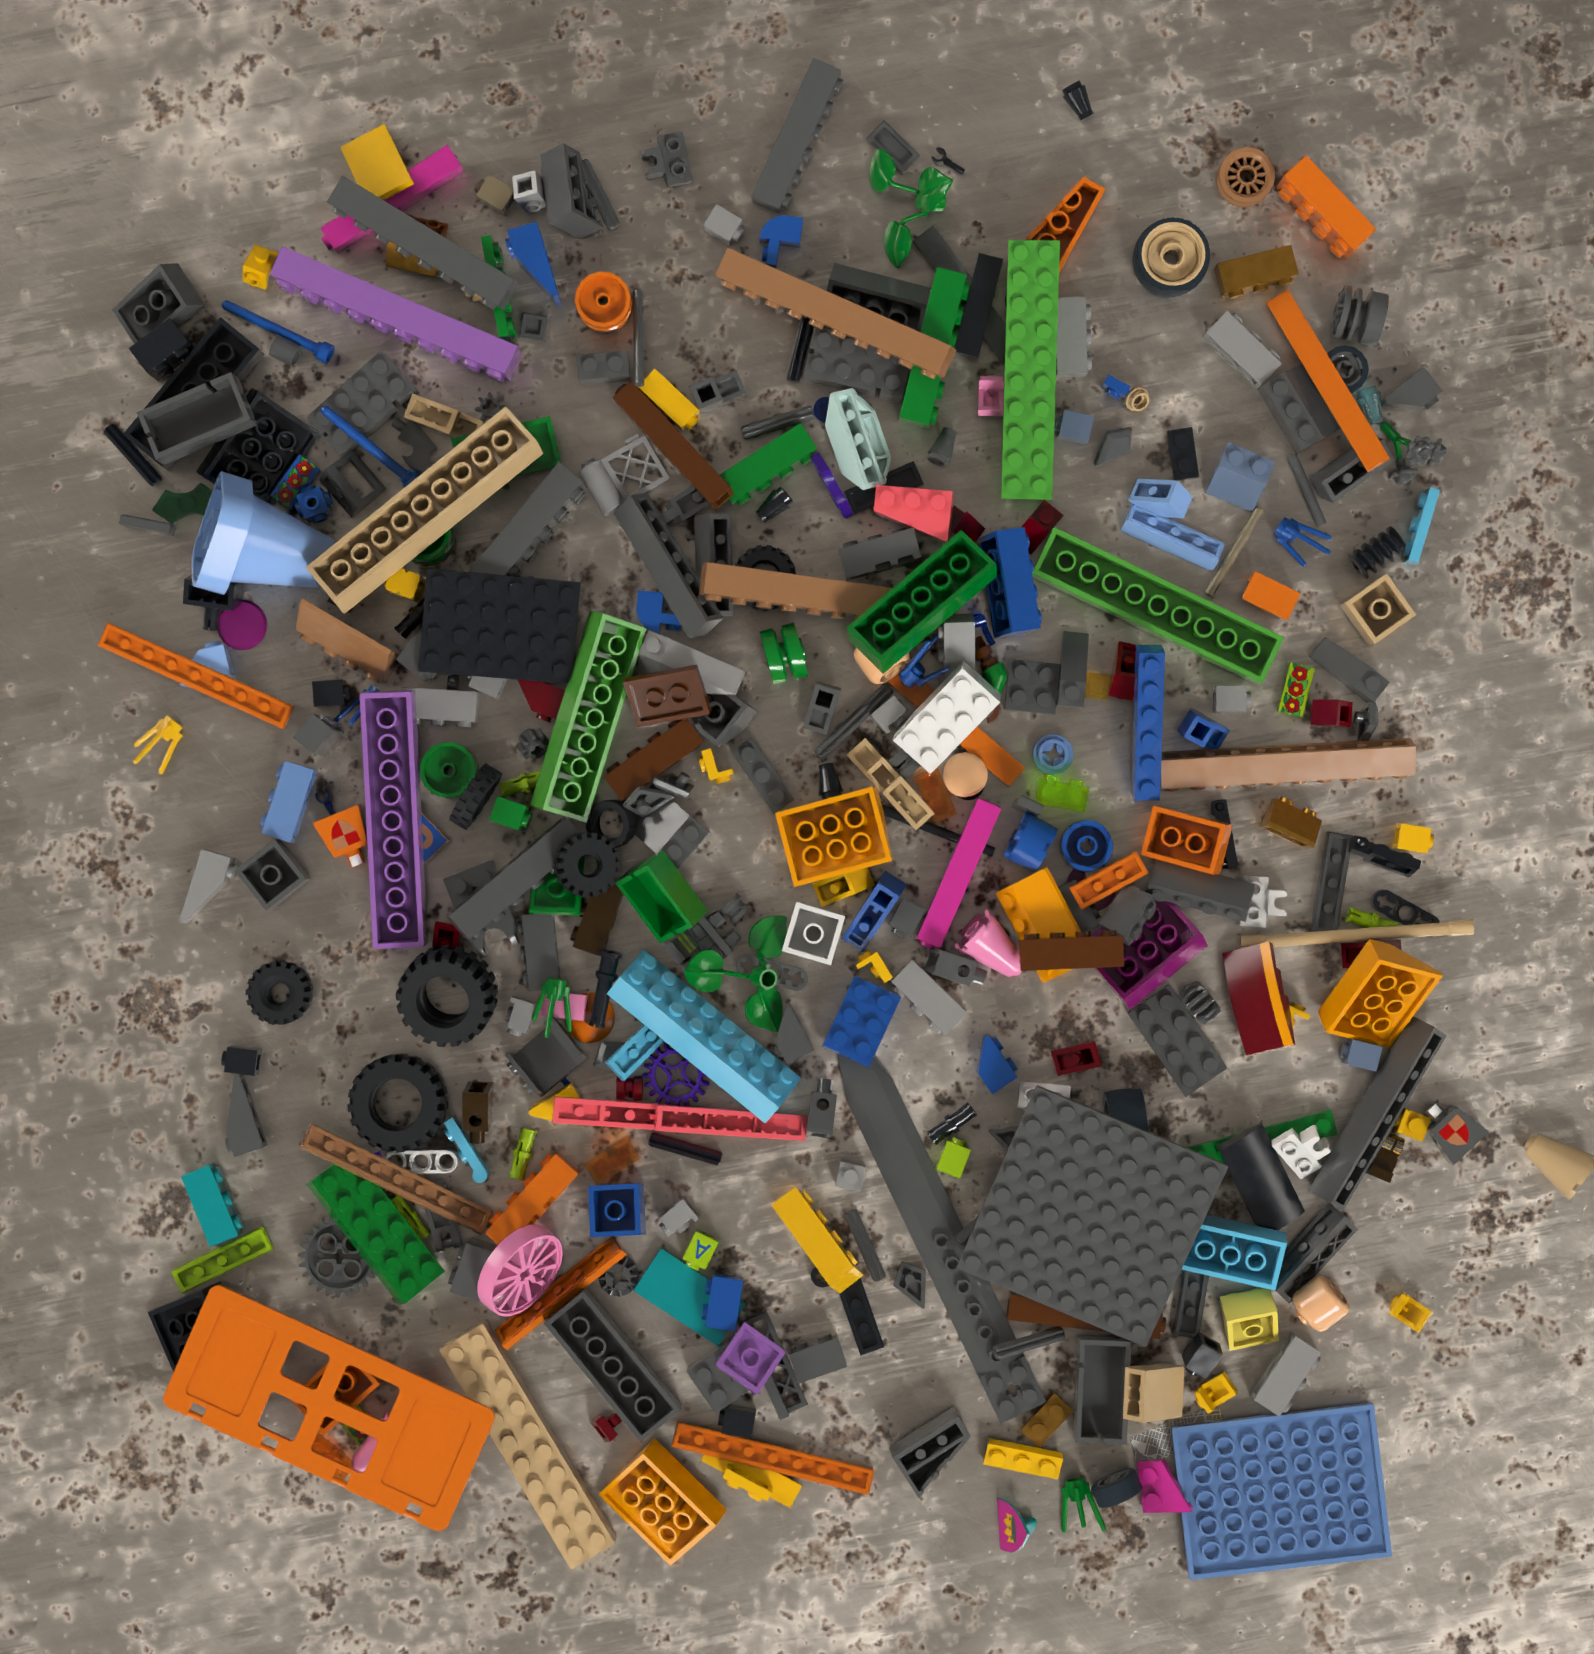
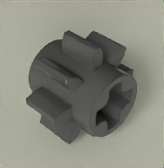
M488 392L487 398H478L481 405L476 407L475 411L482 412L480 420L485 421L486 419H491L506 405L499 404L503 399L502 396L499 395L495 399L491 392ZM493 403L494 406L497 408L493 409V414H489V412L485 410L489 408V404Z
M529 728L519 735L520 743H517L516 747L525 759L529 757L538 759L546 753L547 748L545 745L549 744L550 741L540 728L537 730Z

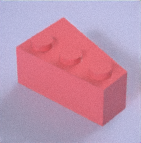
M876 485L874 512L876 515L909 529L914 527L916 532L943 544L950 540L954 505L953 491Z

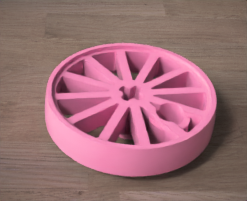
M538 1224L527 1225L511 1233L493 1250L481 1270L477 1285L480 1301L488 1309L500 1316H512L529 1308L550 1287L559 1271L563 1256L561 1242L546 1227Z

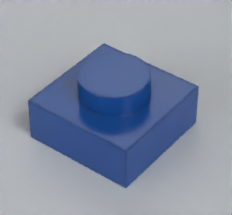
M1108 374L1101 388L1105 389L1104 393L1118 400V398H1125L1131 386Z

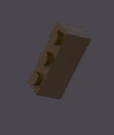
M616 883L613 887H608L606 893L598 894L599 896L595 897L590 896L588 903H582L579 916L582 917L580 926L574 927L570 938L571 941H574V948L601 957L599 954L600 949H606L624 896Z

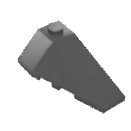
M707 694L711 706L710 714L691 718L698 732L714 745L720 747L742 733L758 711L737 695Z

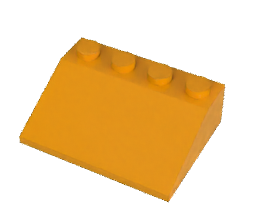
M877 787L864 788L775 813L794 887L893 861L884 811Z
M1369 939L1321 1006L1318 1014L1326 1033L1390 1048L1443 975L1440 971L1391 944Z
M655 1438L598 1494L670 1566L709 1533L727 1511Z

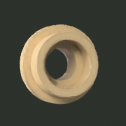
M1141 386L1130 389L1124 399L1125 406L1131 411L1144 410L1149 403L1147 390Z

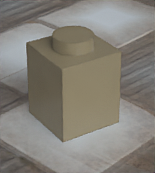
M488 174L486 179H481L476 187V197L480 203L506 216L514 201L513 187Z

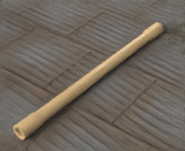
M1473 919L1445 923L1272 935H1241V947L1245 948L1265 942L1273 943V947L1368 941L1369 939L1384 940L1442 935H1474Z

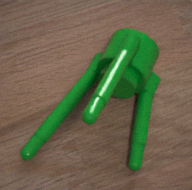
M547 978L546 984L542 983L541 993L531 1019L532 1021L537 1019L545 996L546 999H550L544 1032L545 1038H548L550 1034L555 1000L561 1001L562 996L564 997L567 1031H572L569 999L570 987H566V980Z
M1073 1478L1064 1481L1065 1487L1061 1488L1063 1495L1062 1532L1065 1533L1067 1531L1068 1497H1070L1071 1502H1076L1081 1527H1086L1082 1500L1086 1499L1085 1495L1101 1530L1105 1532L1106 1527L1090 1491L1089 1483H1085L1084 1478Z

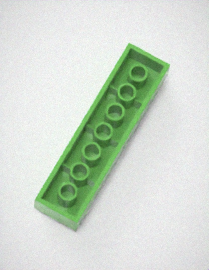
M589 612L573 664V671L562 699L530 806L587 823L626 697L623 681L625 678L632 677L647 628L604 613Z

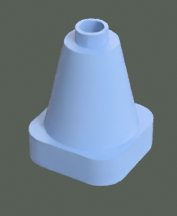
M221 471L214 484L195 541L191 561L192 585L222 595L226 593L230 582L320 588V585L305 567L333 546L334 539L253 495L252 480Z

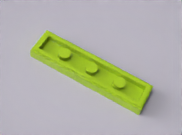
M262 1226L172 1270L171 1273L183 1294L273 1250L274 1246L265 1227Z

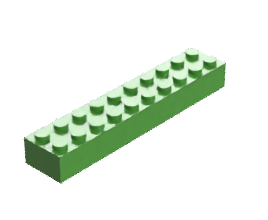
M1008 240L1001 499L1052 500L1060 241Z
M1056 527L1052 529L1032 573L1033 578L1256 685L1263 683L1284 639L1283 636Z

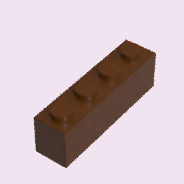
M687 718L672 721L667 725L669 727L668 731L662 735L660 732L655 733L647 739L649 744L643 749H640L639 746L626 755L629 759L621 765L617 761L606 769L608 774L604 778L621 801L627 800L638 786L645 787L655 777L663 774L705 743Z
M1103 930L1099 936H1091V931L1075 932V937H1065V932L1050 933V938H1039V933L1024 934V939H1018L1020 971L1124 967L1123 935H1117V930Z

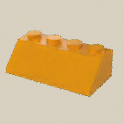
M1048 867L996 892L1019 939H1024V934L1039 933V938H1050V933L1065 932V937H1075V932L1081 931ZM1072 969L1036 971L1042 983H1045Z

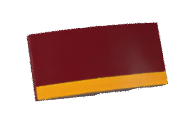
M1265 942L1222 953L1231 1003L1246 1056L1295 1046L1288 996L1284 995L1281 970L1276 967L1273 943Z

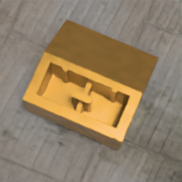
M409 215L446 238L447 223ZM389 241L386 246L385 267L430 276L436 275L438 270L432 267L428 271L417 264L419 260L412 254L409 258L405 257L395 250L397 245Z

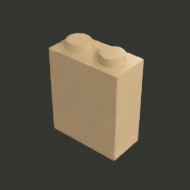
M1162 1362L1125 1367L1123 1419L1145 1423L1182 1417L1184 1366Z

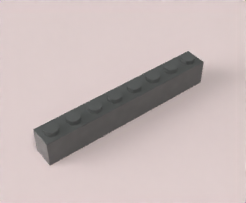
M343 175L327 200V203L334 207L332 209L333 213L343 219L348 215L355 220L353 225L364 232L368 228L376 233L374 238L388 245L389 241L397 245L395 250L405 257L409 258L411 254L419 259L417 264L428 271L432 267L440 271L438 275L440 278L452 284L453 280L461 284L460 290L473 297L475 293L483 298L481 303L492 310H495L496 306L504 310L519 285L518 282Z
M1414 1016L1412 1017L1396 1043L1391 1047L1389 1055L1378 1069L1372 1084L1365 1091L1363 1099L1352 1113L1350 1121L1339 1135L1336 1145L1326 1157L1323 1167L1314 1178L1308 1191L1344 1211L1447 1035L1434 1026Z

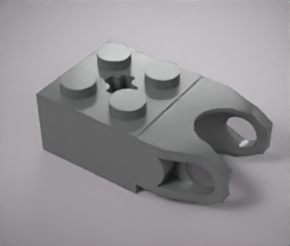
M493 860L443 879L454 908L474 892V887L477 886L479 888L498 872ZM511 905L504 910L505 915L496 923L491 921L484 927L486 931L475 940L473 938L468 940L476 948L480 959L487 957L485 936L493 928L502 930L513 946L520 944L516 934V918Z

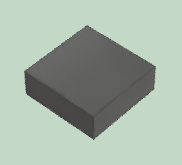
M523 312L519 338L545 342L548 316Z

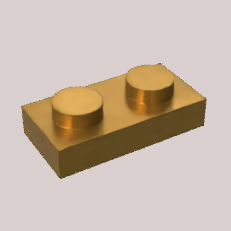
M1053 1392L1046 1402L1020 1428V1431L1040 1448L1074 1410Z

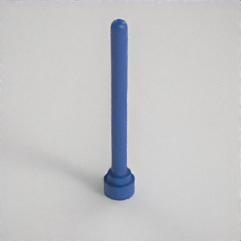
M228 300L222 302L224 310L313 352L316 360L324 364L331 360L335 350L334 345L325 341L323 343H316Z
M329 406L321 408V413L400 477V482H402L404 488L420 476L415 470L411 471L410 469L406 470Z

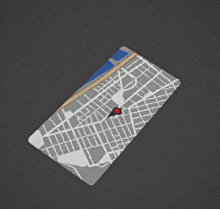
M1220 1404L1209 1414L1202 1408L1130 1437L1136 1464L1140 1460H1157L1174 1455L1170 1426L1224 1420Z

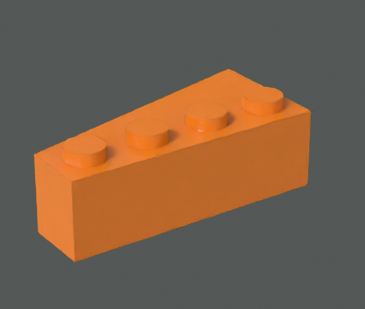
M1083 177L1025 239L1060 241L1059 274L1106 188L1086 177Z
M559 1152L554 1156L549 1153L539 1164L543 1167L537 1175L532 1172L522 1183L526 1186L520 1194L515 1191L505 1202L509 1207L503 1213L498 1210L489 1220L492 1226L485 1234L496 1244L499 1245L514 1231L534 1224L580 1173Z

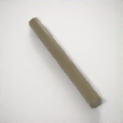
M1255 506L1204 593L1207 596L1213 598L1264 513L1262 508Z

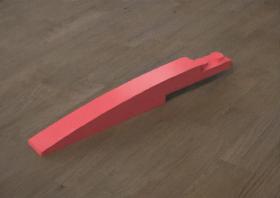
M554 1096L552 1123L805 1141L807 1115L775 1112L764 1123L749 1110Z

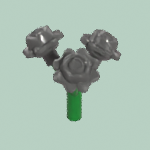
M1384 422L1380 426V430L1394 442L1397 460H1395L1396 468L1387 478L1394 480L1396 485H1405L1413 482V476L1419 472L1418 469L1406 465L1405 458H1402L1400 444L1408 447L1405 456L1409 458L1410 464L1418 463L1423 465L1427 460V466H1431L1433 463L1440 464L1441 460L1445 457L1447 448L1441 444V438L1436 442L1430 443L1431 439L1429 437L1422 438L1416 436L1414 441L1402 437L1388 422Z

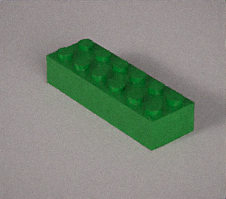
M937 267L921 328V333L944 342L955 348L958 332H954L955 325L960 326L964 307L960 306L961 300L967 301L970 289V282L966 281L967 274ZM913 365L899 421L900 423L929 429L930 424L935 425L939 407H936L935 404L937 399L942 400L945 382H942V378L938 376L935 379H931L920 373L922 369Z
M962 530L959 531L847 626L849 641L884 674L997 577L996 563Z
M334 1164L329 1165L306 1183L399 1305L406 1304L445 1272L380 1186Z

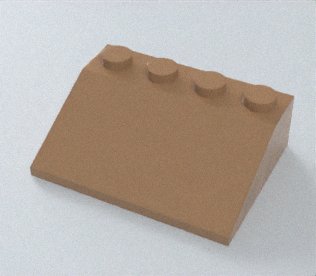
M304 599L301 600L296 630L302 633L299 638L311 645L315 641L323 645L321 651L333 658L337 654L345 658L343 663L356 671L358 667L366 670L365 676L376 683H379L380 680L385 682L389 680L399 663L396 660L399 654Z

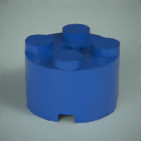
M1025 812L1019 823L1021 826L1018 829L1015 828L1008 842L1010 843L1003 857L1029 871L1036 872L1048 853L1046 851L1049 845H1052L1058 828Z
M1091 820L1075 822L1065 829L1060 838L1059 850L1062 859L1071 868L1078 871H1093L1102 867L1110 859L1113 841L1109 832L1102 824ZM1088 839V844L1092 845V849L1086 850L1084 853L1083 848L1080 847V842H1085Z

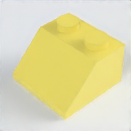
M1255 1288L1250 1291L1230 1293L1220 1297L1221 1316L1229 1351L1279 1341L1278 1313L1270 1289Z

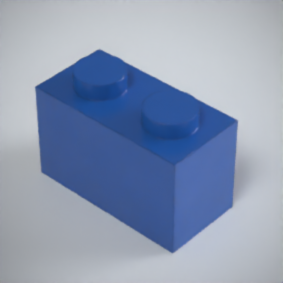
M713 1273V1278L707 1279L705 1294H709L710 1298L709 1304H703L701 1319L706 1320L705 1327L736 1331L744 1277Z

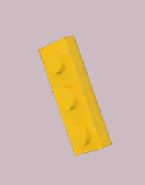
M988 1438L983 1464L1058 1479L1063 1462V1453Z

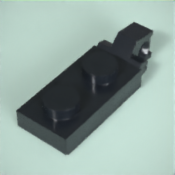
M1227 800L1212 801L1211 814L1220 822L1231 824ZM1232 831L1223 865H1227V870L1238 867Z
M1355 835L1349 845L1348 852L1363 857L1364 862L1408 878L1420 869L1421 860L1414 858L1411 854L1399 853L1391 850L1387 845L1369 842L1366 837Z

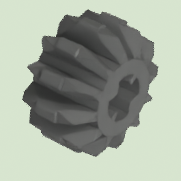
M1198 981L1188 984L1180 993V999L1201 1024L1205 1025L1209 1021L1211 1022L1221 1012L1220 1006Z

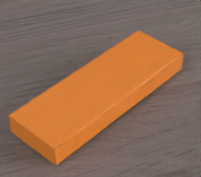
M1134 851L1069 887V890L1079 908L1083 910L1148 874V871L1137 851Z

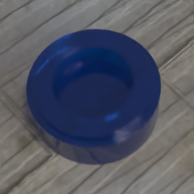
M822 397L814 404V416L821 423L826 422L830 397Z

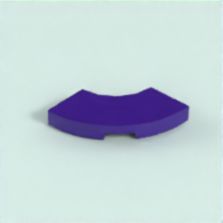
M819 452L812 455L811 460L830 492V496L843 518L852 516L853 512L826 462Z

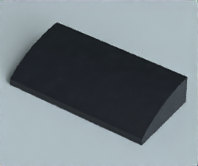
M1262 1123L1216 1145L1224 1163L1229 1166L1227 1170L1255 1226L1278 1231L1305 1212Z

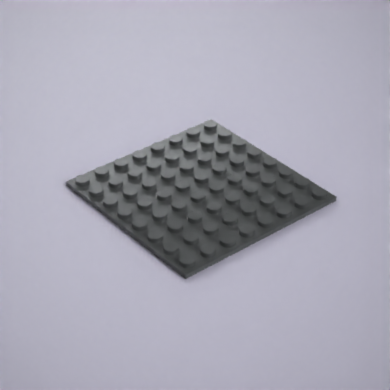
M1036 1085L956 1268L1146 1347L1229 1166Z

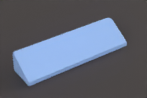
M1135 504L1131 505L1121 528V531L1125 534L1209 571H1213L1225 546L1224 542Z

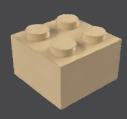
M1387 573L1340 605L1368 646L1376 644L1416 615Z

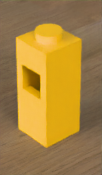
M656 369L644 379V386L638 387L653 405L682 432L686 428L691 430L700 420L697 417L700 414L699 409Z

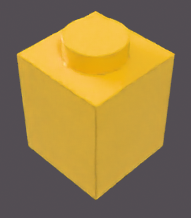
M1403 823L1396 824L1392 849L1421 854L1428 853V849H1432L1434 835L1431 834L1432 828Z

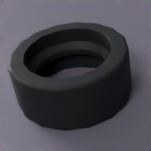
M604 800L596 803L591 808L586 823V830L588 833L605 836L600 828V817L607 809L616 810L621 815L623 830L619 837L614 839L607 838L608 841L615 845L613 848L627 844L634 837L637 829V819L634 812L623 806V801Z

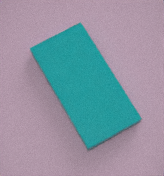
M661 1247L633 1291L716 1346H719L729 1331L705 1327L706 1320L701 1319L703 1304H709L710 1295L705 1294L706 1283L709 1278L699 1271L688 1267L685 1262ZM741 1299L738 1315L746 1305V1302Z

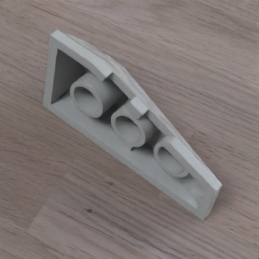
M648 630L638 653V675L698 665L707 694L736 695L745 671Z

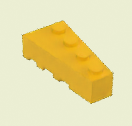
M795 1186L774 1202L772 1207L828 1285L838 1293H841L864 1276V1274L856 1265L858 1261L850 1250L846 1252L841 1245L843 1240L838 1233L828 1228L826 1223L829 1221L819 1209L816 1212L811 1204L814 1200L806 1190L801 1192Z

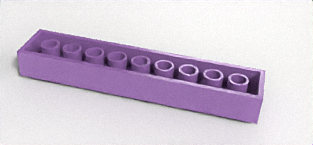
M283 246L271 270L270 275L274 278L275 284L280 286L279 289L286 293L294 295V292H298V294L303 296L304 300L315 305L319 301L326 306L327 310L339 315L343 311L350 316L349 319L357 323L369 322L373 326L372 328L378 332L387 334V331H390L396 335V339L404 343L416 342L420 349L433 354L435 350L443 355V359L455 364L457 360L461 361L466 365L465 368L476 373H480L482 370L489 375L490 379L499 383H503L504 380L511 382L521 359L522 353L515 344Z
M415 690L360 693L373 949L424 947L428 944L416 693Z

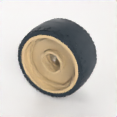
M1166 218L1151 224L1140 235L1133 251V267L1137 279L1144 288L1162 297H1176L1190 292L1202 281L1210 262V248L1205 234L1195 224L1182 218ZM1164 255H1174L1177 262L1172 265L1166 263Z

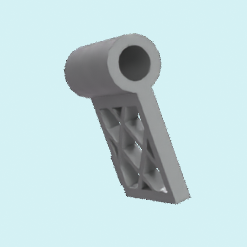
M637 433L624 441L626 446L601 460L595 461L594 458H591L581 465L582 470L579 473L604 516L614 513L630 497L623 488L625 478L640 482L638 491L631 495L647 493L670 480L645 435L639 437ZM643 444L648 452L646 461L632 458L633 448ZM629 451L628 456L623 455L624 453ZM649 457L652 459L653 463L648 462ZM615 458L627 460L624 473L613 471L609 462ZM629 462L644 465L641 478L626 474ZM647 466L658 469L662 478L654 482L644 479ZM617 476L622 477L621 483H620L619 479L617 478ZM642 483L648 484L646 487L641 489Z

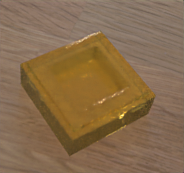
M1087 672L1085 698L1108 700L1111 675Z

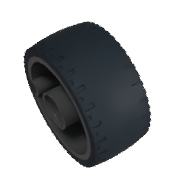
M1127 1088L1104 1092L1103 1108L1105 1114L1149 1132L1146 1106L1141 1089Z

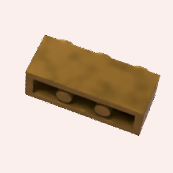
M1292 245L1220 262L1214 268L1221 298L1229 296V299L1239 298L1244 295L1245 291L1253 290L1254 293L1268 290V286L1278 284V287L1292 284L1293 279L1299 274Z

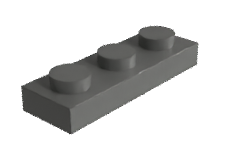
M752 737L731 751L773 814L794 801V798Z

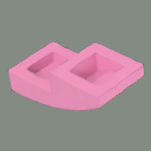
M569 994L572 1020H585L588 995ZM546 996L538 1015L547 1016L550 999H546ZM563 996L561 1001L555 1000L553 1017L566 1019Z

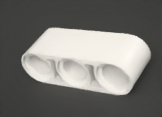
M415 1148L399 1153L391 1151L385 1156V1159L391 1161L392 1155H399L403 1160L401 1167L416 1174L450 1173L460 1164V1156L452 1148ZM423 1154L428 1158L427 1167L418 1166L416 1163L417 1155ZM443 1154H449L453 1157L454 1164L452 1167H446L442 1164L441 1158Z

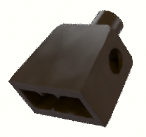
M468 1081L462 1093L463 1131H470V1143H484L485 1132L489 1131L492 1124L493 1082Z

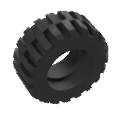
M442 945L440 949L436 946L429 948L411 962L399 980V989L396 991V1000L400 1001L396 1006L398 1013L404 1014L402 1022L405 1027L410 1025L412 1027L411 1033L415 1037L418 1034L424 1037L423 1042L430 1044L434 1041L437 1042L436 1045L438 1047H445L447 1043H450L451 1047L459 1046L462 1041L468 1043L473 1040L475 1035H479L494 1014L493 1011L498 1002L497 998H495L498 994V985H493L496 979L492 971L488 973L486 969L489 965L485 960L480 962L476 959L478 954L473 951L469 954L464 952L465 947L457 945L455 949H451V945ZM435 977H446L456 981L467 993L469 1000L468 1009L464 1013L455 1015L439 1011L431 1004L427 997V982Z
M403 1053L390 1054L374 1060L361 1070L360 1074L352 1082V1089H349L348 1097L350 1098V1103L347 1104L348 1112H351L352 1116L350 1122L352 1126H356L359 1132L357 1134L361 1139L365 1138L369 1141L368 1144L374 1148L377 1146L381 1148V1151H396V1153L418 1148L439 1131L441 1124L444 1123L446 1118L445 1112L448 1109L446 1094L448 1092L446 1086H443L441 1081L443 1078L433 1070L434 1067L429 1062L425 1063L420 1057L409 1056ZM403 1079L409 1081L418 1089L421 1095V1111L418 1117L406 1126H391L385 1123L376 1111L375 1095L381 1085L389 1080Z

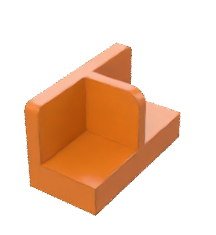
M1256 571L1251 573L1242 599L1259 607L1262 612L1267 611L1283 620H1288L1301 593Z

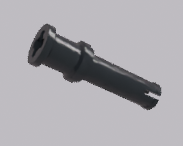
M600 949L601 960L599 970L595 972L598 982L588 1025L592 1027L595 1025L596 1028H605L610 996L607 993L612 988L613 982L618 979L616 971L618 961L622 958V953Z

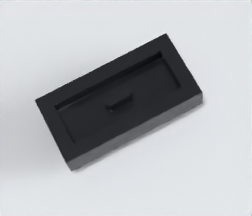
M1192 427L1166 431L1173 480L1183 481L1199 478Z

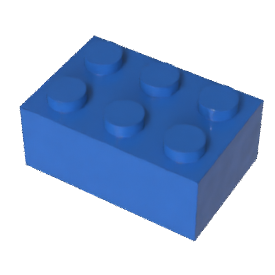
M854 976L821 1047L866 1068L870 1067L901 997Z

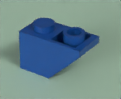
M986 1034L982 1040L977 1073L989 1091L994 1094L1017 1078L1015 1071L1018 1068L1010 1057L1004 1058L1000 1052L1004 1048L996 1036L991 1038Z

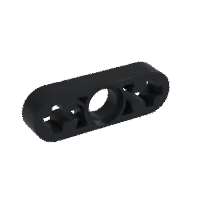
M1378 890L1371 897V905L1374 910L1401 925H1412L1417 917L1423 921L1431 919V923H1440L1436 916L1389 890ZM1386 894L1388 902L1396 904V900H1398L1399 903L1394 909L1386 905L1379 907L1378 897H1384ZM1403 906H1408L1412 910V917L1407 921L1399 917V910Z

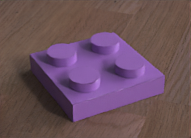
M743 1322L715 1363V1366L752 1393L758 1395L786 1351L746 1322Z

